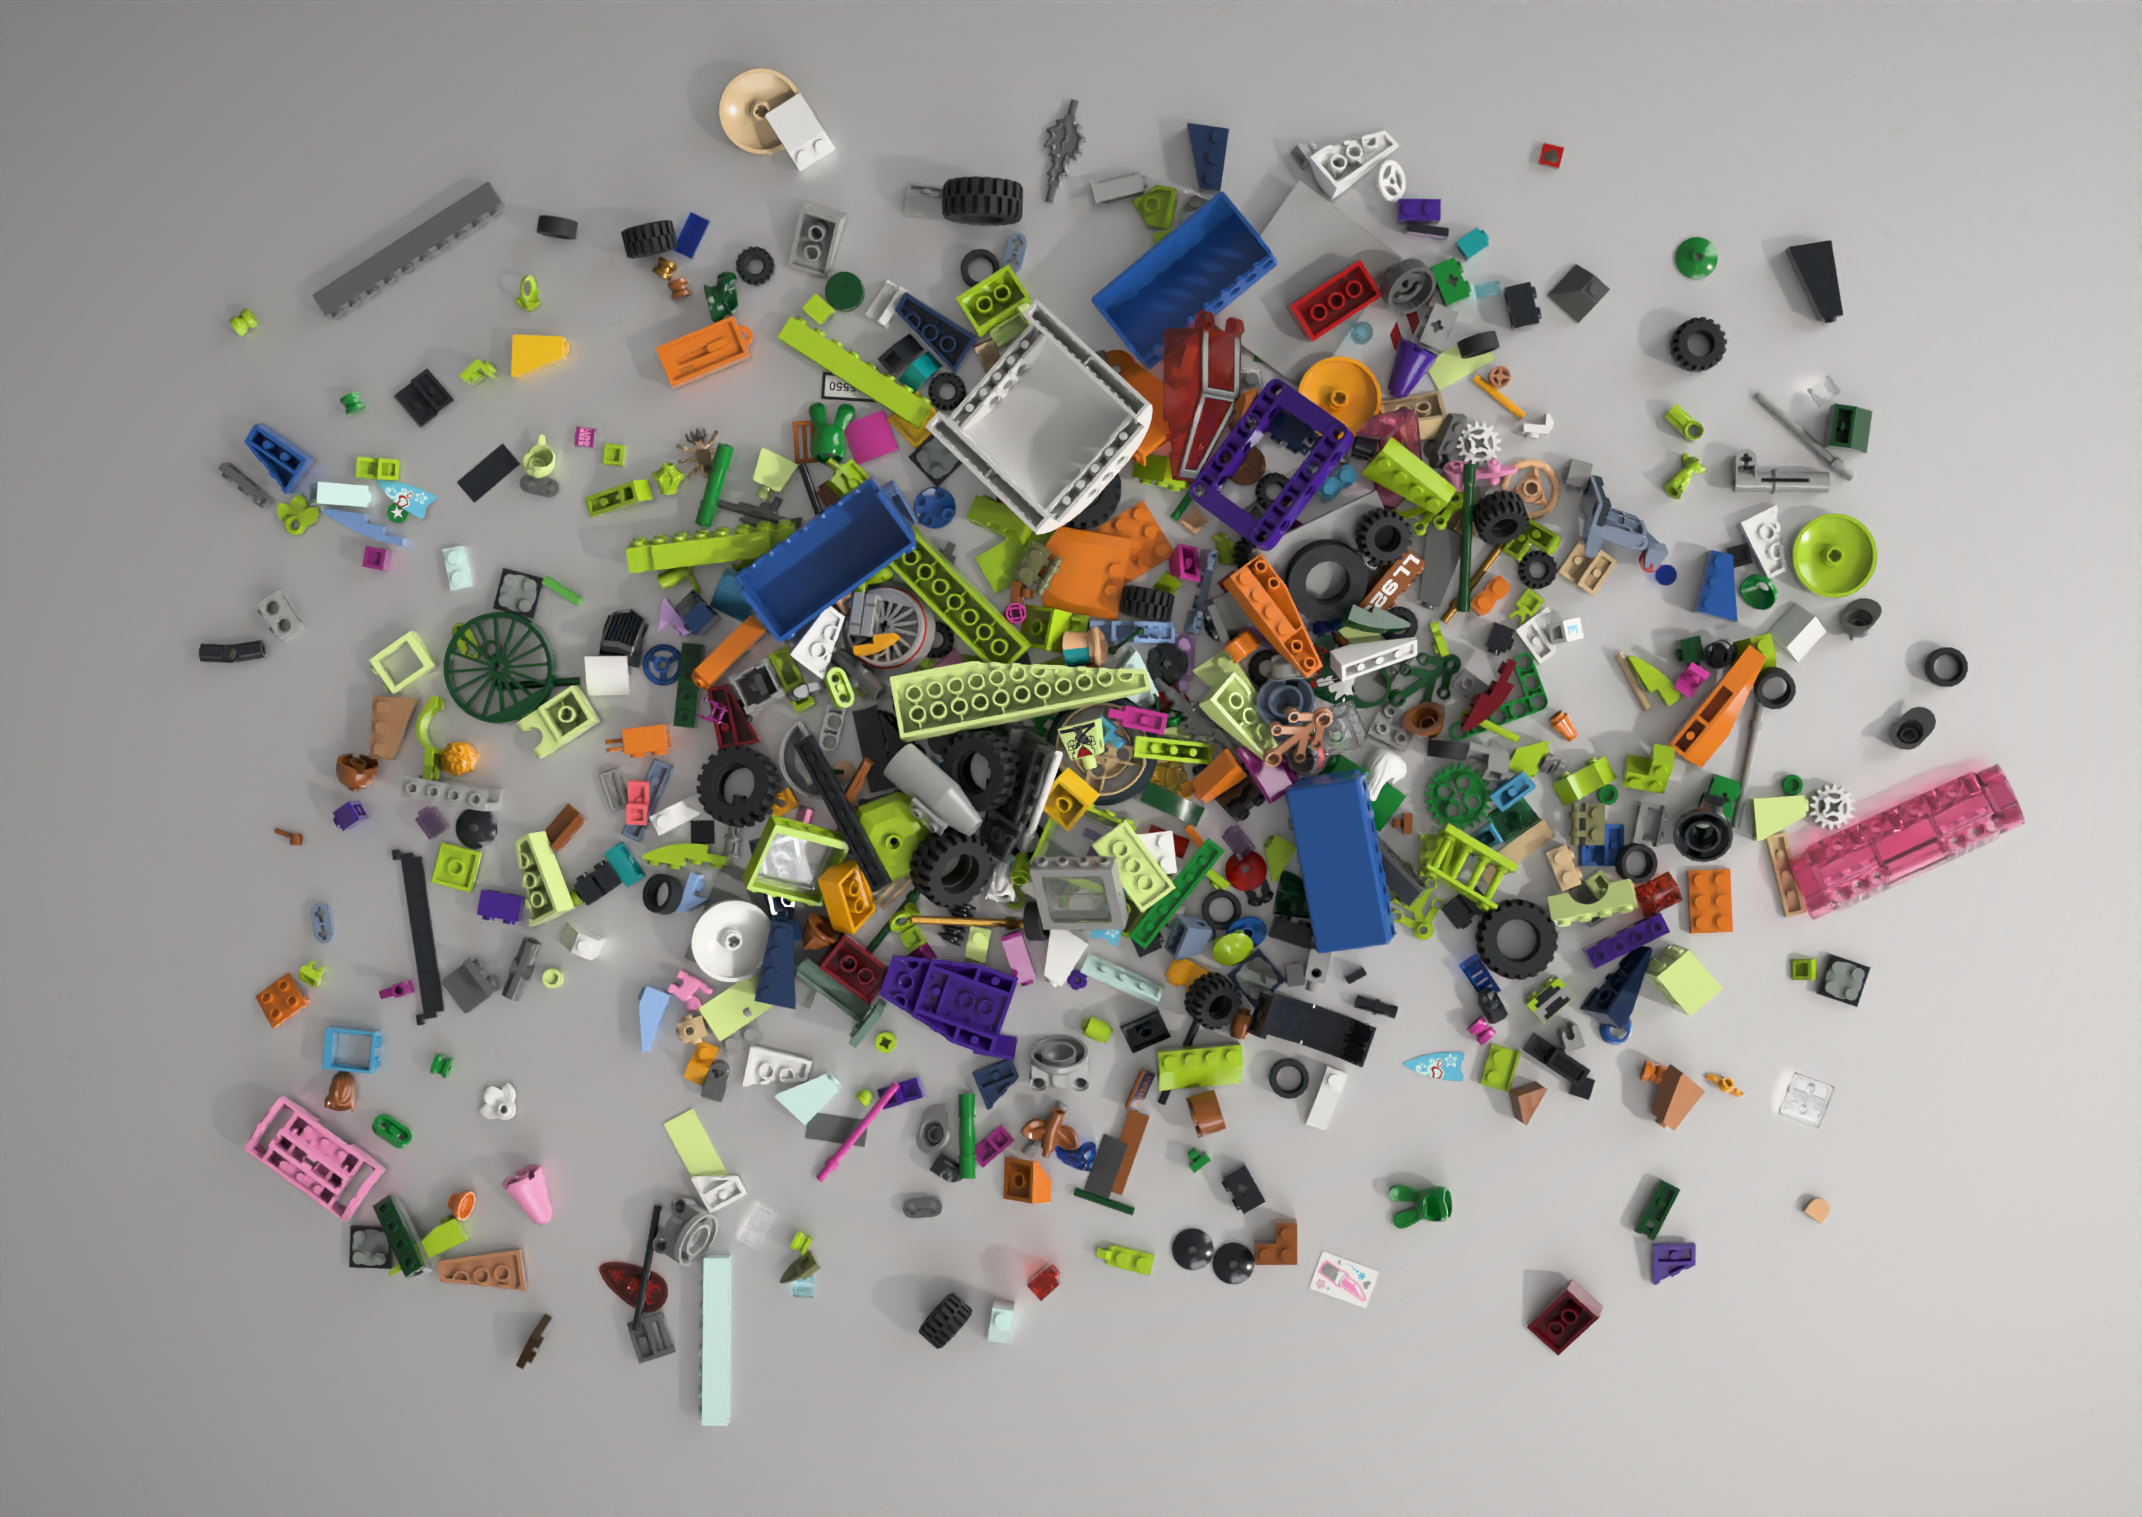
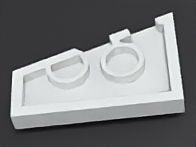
M830 606L816 617L789 654L821 679H824L828 662H830L832 650L838 639L845 617Z
M751 1045L742 1087L754 1084L766 1085L777 1082L808 1081L813 1059Z

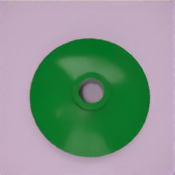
M1692 237L1685 240L1678 247L1675 255L1678 270L1690 279H1702L1710 275L1715 269L1718 260L1714 245L1701 237ZM1696 253L1701 255L1700 261L1694 258Z

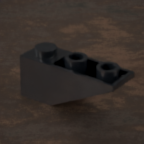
M886 710L883 711L880 720L891 760L909 743H912L926 755L925 749L920 744H916L914 741L902 742L896 716L888 713Z

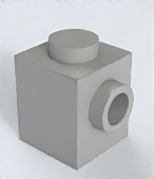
M1571 459L1568 467H1564L1561 479H1565L1563 485H1567L1568 490L1575 492L1586 489L1593 464Z

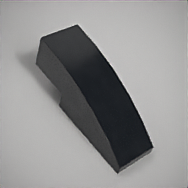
M1534 1032L1522 1049L1577 1087L1581 1086L1591 1071Z

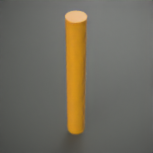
M1477 374L1472 380L1520 420L1526 415L1522 409Z

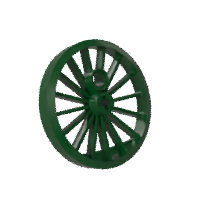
M492 612L471 619L454 634L445 653L443 669L447 689L455 703L464 712L487 723L512 724L519 722L547 701L554 687L557 664L552 644L538 625L519 614ZM499 618L512 620L504 646L500 643ZM493 619L495 640L487 639L480 623ZM520 622L528 627V631L507 654L516 623ZM475 626L484 641L481 649L465 636V632ZM533 632L541 644L509 660ZM463 638L490 663L456 652L459 639ZM490 644L495 645L496 652L492 655L487 652ZM544 648L547 658L546 663L511 665ZM457 655L487 665L488 667L453 670L454 657ZM499 664L504 665L502 672L497 671L500 667ZM547 666L546 681H542L512 671V669ZM489 670L459 687L456 686L454 673ZM510 674L543 684L544 687L532 694ZM489 676L471 699L466 702L459 691ZM508 679L528 697L518 701ZM492 681L481 714L473 709L471 705ZM498 682L500 711L487 716ZM503 682L514 702V705L505 708Z

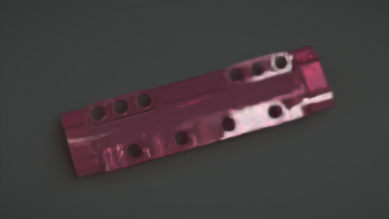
M1995 764L1978 773H1967L1807 847L1805 852L1785 862L1805 899V907L1812 920H1815L1831 911L1844 910L1993 842L2001 834L2025 824V820L2005 774L2000 766ZM1955 792L1958 794V796L1951 797L1948 795V793ZM1915 809L1918 810L1920 813L1914 815L1911 814L1909 811ZM1994 812V814H1992V815H1990V816H1988V817H1986V818H1983V819H1981V820H1979V821H1977V822H1975V823H1972V824H1970V825H1968V826H1966V827H1964V828H1961V829H1959V830H1957V831H1955V832H1953V833H1951V834H1948V835H1946V836L1943 837V835H1945V834H1947V833H1949V832H1952V831H1954V830H1956V829H1958V828H1960V827H1963V826H1965V825H1967V824H1969V823H1971V822H1974V821H1976V820H1978V819H1980V818H1982V817H1985V816H1987V815H1989V814H1991V813ZM1994 826L1997 830L1989 831L1986 827ZM1879 827L1881 831L1873 832L1871 828ZM1975 835L1977 839L1971 840L1967 836ZM1951 843H1955L1958 845V847L1952 849L1948 845ZM1839 844L1843 848L1836 850L1832 846ZM1879 865L1878 867H1876V868H1874V869H1872V870H1869V871H1867V872H1865V873H1863V874H1861V875H1859V876H1856V877H1854V878H1852V879H1850V880H1848V881H1845V882H1843V883H1841V884H1839V885H1837V886H1834V887L1828 889L1829 887H1831V886H1833V885H1836V884H1838V883H1840V882H1842V881H1844V880H1847V879H1849V878H1851V877H1853V876H1855V875H1858V874H1860V873H1862V872H1864V871H1866V870H1868V869H1871V868H1873V867ZM1874 878H1878L1882 882L1879 884H1875L1871 880ZM1854 887H1860L1862 891L1857 893L1854 892L1852 889ZM1841 896L1843 900L1835 901L1833 897Z

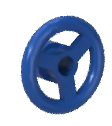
M668 644L653 646L646 652L643 658L642 666L645 676L652 683L661 686L676 682L679 677L681 653L675 647ZM660 650H666L674 655L667 658L664 656L655 657L653 654ZM649 661L653 662L654 669L660 673V679L653 676L650 672ZM661 661L666 662V667L663 669L659 666ZM677 661L678 668L676 673L667 679V671L670 669L671 664Z

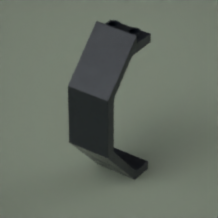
M1260 991L1246 1032L1265 1040L1267 1035L1295 1042L1363 1067L1376 1027L1303 1000L1273 991Z

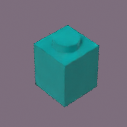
M1477 227L1456 241L1454 245L1465 261H1468L1488 247L1489 243L1487 241L1489 238L1484 230L1480 231Z

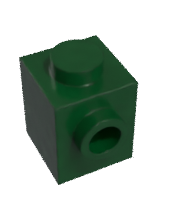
M1700 636L1676 640L1677 649H1675V656L1677 661H1680L1681 665L1687 664L1688 666L1693 662L1700 666V661H1704Z

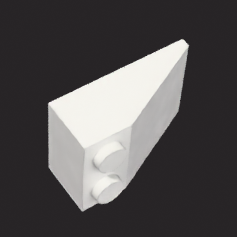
M800 92L765 114V117L799 171H802L835 150L832 142Z

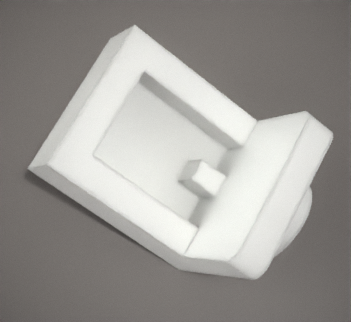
M1551 413L1544 414L1543 425L1524 423L1521 427V434H1526V438L1538 439L1539 435L1547 436L1549 431L1553 430L1554 419L1550 418Z

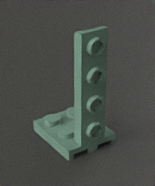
M808 955L795 970L797 976L857 1021L849 1034L851 1036L849 1044L856 1048L881 1017L886 1002L880 998L875 1005L871 1003L868 1005L821 970L818 963Z

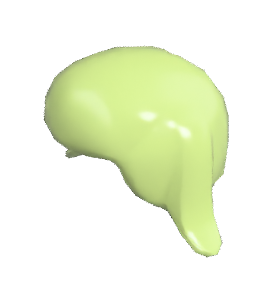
M544 435L539 436L537 444L530 447L522 458L524 472L534 478L548 476L555 465V454L546 446Z

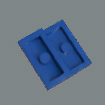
M1579 824V830H1582V824ZM1605 824V845H1582V837H1579L1578 866H1615L1616 855L1624 846V824Z

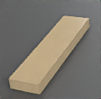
M1541 819L1497 852L1518 864L1556 835L1546 821ZM1490 863L1486 864L1481 874L1487 885L1490 884L1496 872L1495 866Z
M1786 831L1775 833L1765 838L1784 917L1787 918L1806 913L1787 833Z

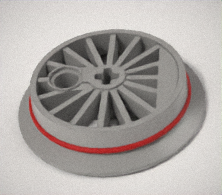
M884 581L878 585L869 586L865 594H874L882 597L877 635L886 633L899 635L898 633L916 637L912 645L899 635V641L910 648L905 654H903L898 643L895 642L890 647L884 649L883 652L874 653L873 660L867 656L859 657L854 655L853 646L863 645L872 638L863 637L855 641L854 636L847 634L848 630L845 628L846 619L850 618V610L849 615L844 616L842 627L845 648L856 660L868 665L874 675L891 677L907 673L926 658L933 645L936 631L933 610L908 584L897 581ZM904 607L911 608L906 612L902 613L901 615H899L901 611L904 609ZM912 614H917L918 620L901 622ZM918 625V633L899 629L901 627ZM884 626H890L889 630H884ZM893 648L899 656L895 660H892ZM880 658H886V662H879Z

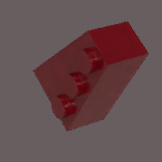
M730 684L707 689L708 698L720 703V707L726 706L725 709L728 710V712H724L721 719L724 722L723 724L719 723L717 725L716 721L713 720L719 749H728V746L731 745L738 747L740 745L763 742L752 722L747 723L745 721L743 707ZM710 703L711 712L713 709L712 703ZM716 708L713 718L717 719L721 709Z

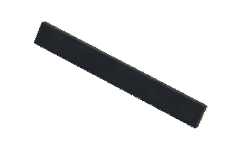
M814 735L805 737L796 743L794 747L873 893L877 892L893 881Z

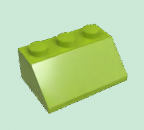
M1009 264L956 297L957 302L980 338L988 334L995 325L1016 314L1017 306L1024 303L1030 306L1032 304L1030 296Z

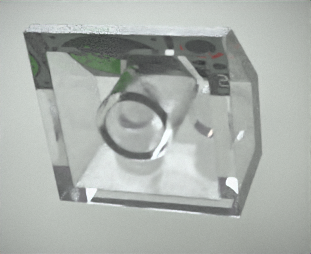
M1353 700L1329 707L1328 709L1332 712L1333 717L1331 724L1324 728L1322 750L1324 756L1327 757L1363 748L1369 735Z

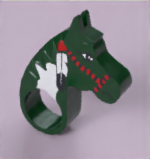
M1323 634L1316 639L1314 648L1323 666L1317 670L1315 676L1307 679L1304 678L1311 685L1316 697L1331 704L1352 709L1374 707L1380 705L1388 698L1391 692V679L1384 668L1377 669V671L1381 672L1387 681L1385 694L1378 700L1365 701L1357 694H1354L1355 690L1352 685L1356 677L1342 682L1331 668L1330 651L1335 648L1334 638Z

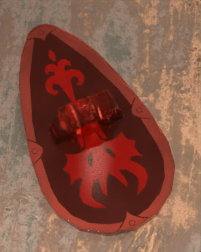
M624 1262L601 1264L599 1272L607 1286L633 1308L636 1307L643 1267ZM650 1271L644 1313L660 1309L668 1297L666 1281L654 1271Z

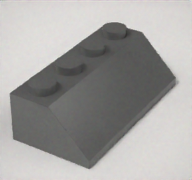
M1378 836L1383 870L1386 873L1387 890L1390 891L1392 889L1397 894L1396 899L1403 906L1407 905L1410 907L1430 888Z

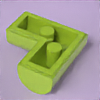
M1529 518V526L1525 529L1523 535H1519V538L1516 540L1514 539L1506 543L1502 551L1519 563L1532 545L1551 555L1560 544V536Z

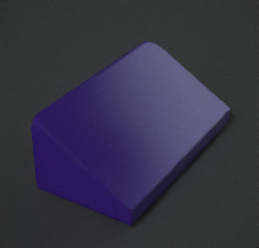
M999 1034L991 1057L1014 1060L1017 1038ZM973 1051L974 1054L984 1055L982 1053Z

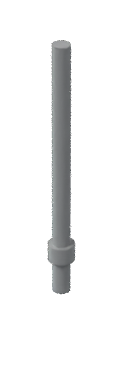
M1760 391L1755 398L1823 457L1830 464L1829 467L1834 471H1838L1848 481L1855 476L1843 465L1844 462L1839 457L1835 458L1763 392Z
M1756 704L1753 720L1750 721L1749 728H1751L1739 786L1741 793L1736 801L1732 827L1740 829L1759 730H1762L1763 726L1761 720L1764 706L1762 704Z

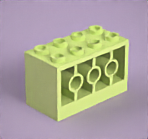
M1676 944L1666 946L1661 951L1662 955L1659 958H1652L1645 972L1646 976L1673 1008L1688 1016L1695 1013L1722 990V987L1690 949Z

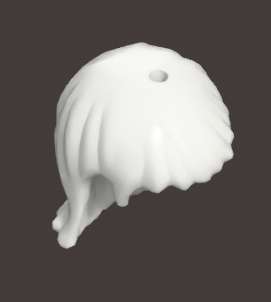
M1376 749L1369 754L1362 768L1370 773L1366 778L1367 786L1370 790V800L1375 801L1382 786L1389 779L1393 778L1391 785H1393L1406 775L1407 767L1404 759L1392 750Z

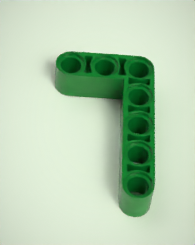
M1519 653L1512 659L1517 662L1519 657L1523 656L1528 662L1525 668H1520L1518 664L1514 668L1523 697L1504 703L1497 709L1503 714L1500 722H1495L1492 715L1486 720L1501 726L1546 708L1548 704L1547 696L1533 658L1528 653ZM1528 676L1533 677L1535 680L1532 688H1528L1525 685V679ZM1535 696H1539L1542 699V705L1538 708L1532 704V699ZM1515 703H1519L1522 706V712L1519 715L1514 714L1512 711ZM1460 720L1451 723L1448 727V735L1454 740H1463L1487 731L1483 727L1479 730L1472 728L1463 732L1460 737H1456L1453 734V728L1456 725H1460Z

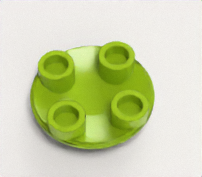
M1236 930L1234 933L1217 937L1213 941L1212 954L1215 961L1221 965L1234 966L1240 964L1253 951L1251 938L1242 930Z

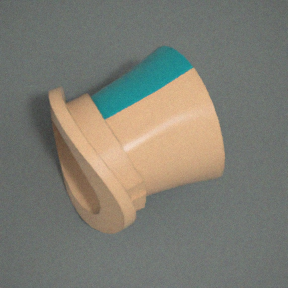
M1091 627V630L1086 631L1087 633L1071 631L1064 633L1063 654L1068 667H1078L1087 663H1095L1096 667H1101L1105 663L1108 656V642L1098 627Z

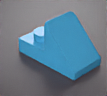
M1522 769L1510 779L1506 777L1503 783L1497 785L1489 797L1503 812L1535 789L1536 785Z

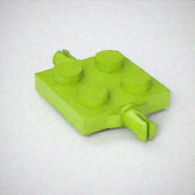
M833 457L826 462L834 471L833 477L826 484L839 497H842L869 477L852 458L841 466Z

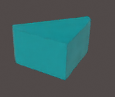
M927 351L912 362L898 380L902 385L905 384L914 390L912 394H914L943 366Z

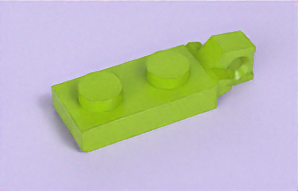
M1114 1244L1109 1245L1108 1249L1097 1247L1095 1256L1105 1259V1264L1150 1276L1155 1254Z

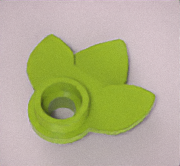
M298 494L289 505L279 503L277 515L285 523V529L289 534L300 535L307 526L313 525L317 521L319 508L309 507L305 497L302 494ZM295 521H298L299 527L297 529L293 528V523Z

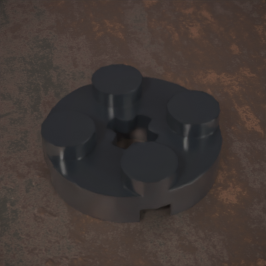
M1161 643L1149 650L1147 670L1152 681L1159 677L1167 685H1173L1178 683L1183 674L1187 672V655L1177 645ZM1165 659L1171 661V665L1168 666V670H1166V667H1164L1163 665Z

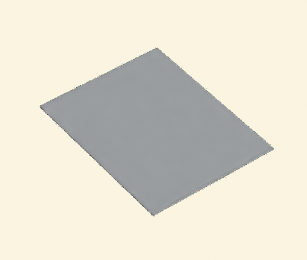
M1300 180L1260 234L1264 243L1278 260V265L1210 320V322L1234 340L1239 338L1241 345L1298 387L1305 373L1314 364L1334 355L1368 306L1313 342H1307L1286 306L1357 260L1362 261L1380 290L1381 282L1388 266L1393 263L1397 264L1402 259L1400 255Z

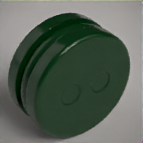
M838 272L827 281L825 295L827 301L834 309L840 312H851L862 304L865 289L861 280L855 274Z

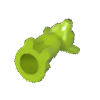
M1687 453L1682 455L1684 468L1673 479L1670 478L1663 487L1664 491L1674 499L1681 498L1685 492V487L1691 480L1692 474H1702L1706 470L1705 467L1701 466L1700 459L1689 457Z
M890 566L884 567L853 591L865 593L869 586H875L887 580L891 581L893 573Z

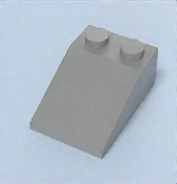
M807 201L800 208L788 267L827 279L842 236L847 213Z

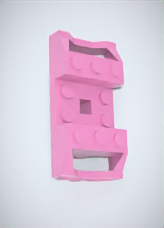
M285 1096L280 1097L264 1117L265 1119L258 1123L255 1128L256 1131L248 1139L244 1150L340 1219L347 1222L353 1216L371 1187L385 1171V1168L357 1145H348L318 1123L320 1119L304 1107L294 1103ZM283 1108L294 1110V1115L286 1126L279 1130L276 1134L277 1137L269 1144V1150L266 1151L259 1143L263 1133ZM309 1158L314 1163L316 1161H318V1163L316 1166H313L308 1161H306V1159ZM368 1163L371 1165L373 1173L360 1187L357 1195L350 1201L348 1206L338 1204L337 1202L364 1164Z

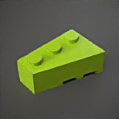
M976 495L966 516L968 522L1024 547L1032 532V529L1005 503L994 502V499L987 495L982 497Z

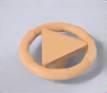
M1524 459L1512 464L1517 467V470L1534 467L1511 490L1515 494H1519L1524 502L1545 506L1543 509L1527 512L1528 517L1536 520L1549 514L1557 505L1561 493L1560 481L1555 471L1548 464L1536 459ZM1537 468L1550 477L1553 485L1548 504ZM1512 475L1502 476L1500 492L1508 489Z

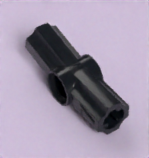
M263 640L228 645L201 644L199 658L200 662L239 663L266 658V648ZM232 648L236 650V657L234 659L229 657V651Z

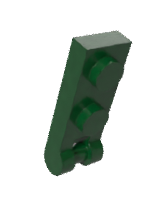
M1660 1179L1640 1220L1634 1228V1232L1638 1234L1643 1233L1647 1235L1648 1239L1654 1241L1680 1189ZM1648 1220L1654 1223L1652 1228L1646 1226Z

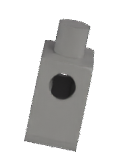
M1311 940L1307 951L1304 967V978L1307 980L1305 989L1311 992H1318L1319 983H1325L1332 952L1318 953L1313 940Z

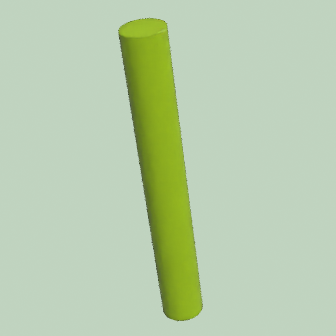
M1462 709L1459 716L1462 717L1464 713L1468 714L1469 711ZM1488 720L1479 724V726L1514 743H1517L1520 738L1519 735Z

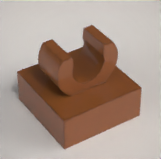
M1012 581L1009 602L1024 604L1025 598L1034 599V590L1026 589V585L1022 582Z
M1402 813V819H1392V827L1402 828V834H1412L1413 813Z

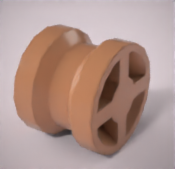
M1503 366L1493 368L1488 375L1489 384L1497 389L1505 387L1511 378L1509 370Z

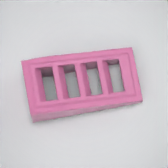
M800 805L795 820L812 824L816 810Z

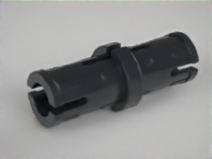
M1357 995L1354 1008L1372 1012L1373 1015H1384L1395 1019L1398 1011V1006L1381 1002L1377 998L1374 1000Z

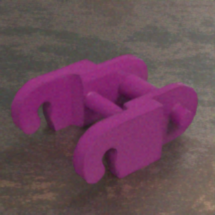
M704 697L703 700L713 704L712 712L708 717L697 714V717L709 722L714 720L717 725L719 723L723 724L724 722L721 719L724 712H728L725 709L726 706L720 707V703ZM716 708L721 709L717 719L713 718Z

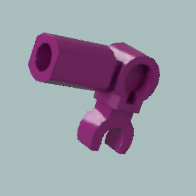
M408 980L379 991L381 999L391 996L398 998L414 993L412 981Z

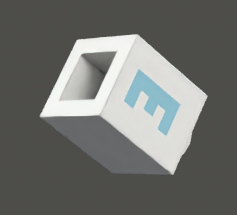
M1580 617L1547 624L1552 645L1584 638Z

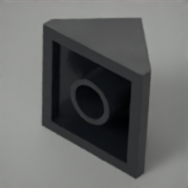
M1158 1007L1120 1023L1121 1031L1132 1053H1136L1171 1037Z

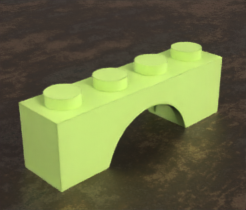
M1631 879L1609 883L1604 897L1593 904L1578 903L1573 900L1568 892L1547 897L1551 919L1559 927L1569 926L1571 922L1575 921L1588 922L1597 916H1600V918L1610 917L1615 912L1629 913L1633 911V908H1638L1634 884Z

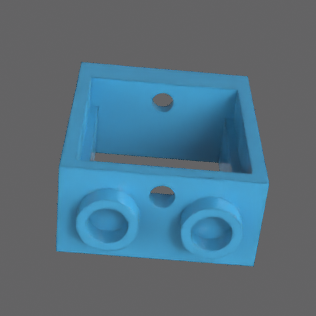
M332 1025L326 1027L322 1069L366 1074L375 1073L376 1069H379L381 1058L378 1057V1050L382 1047L383 1042L380 1030ZM338 1033L372 1036L369 1066L336 1063Z

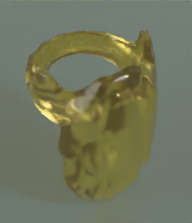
M1179 761L1158 763L1151 781L1160 787H1166L1172 792H1180L1182 790L1181 785L1187 780V772L1183 768L1184 763Z

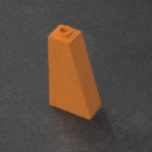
M750 615L693 671L691 677L694 684L705 691L709 689L759 642L766 629Z

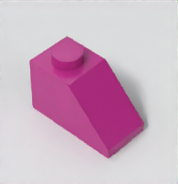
M1178 543L1168 559L1170 575L1199 582L1198 548Z

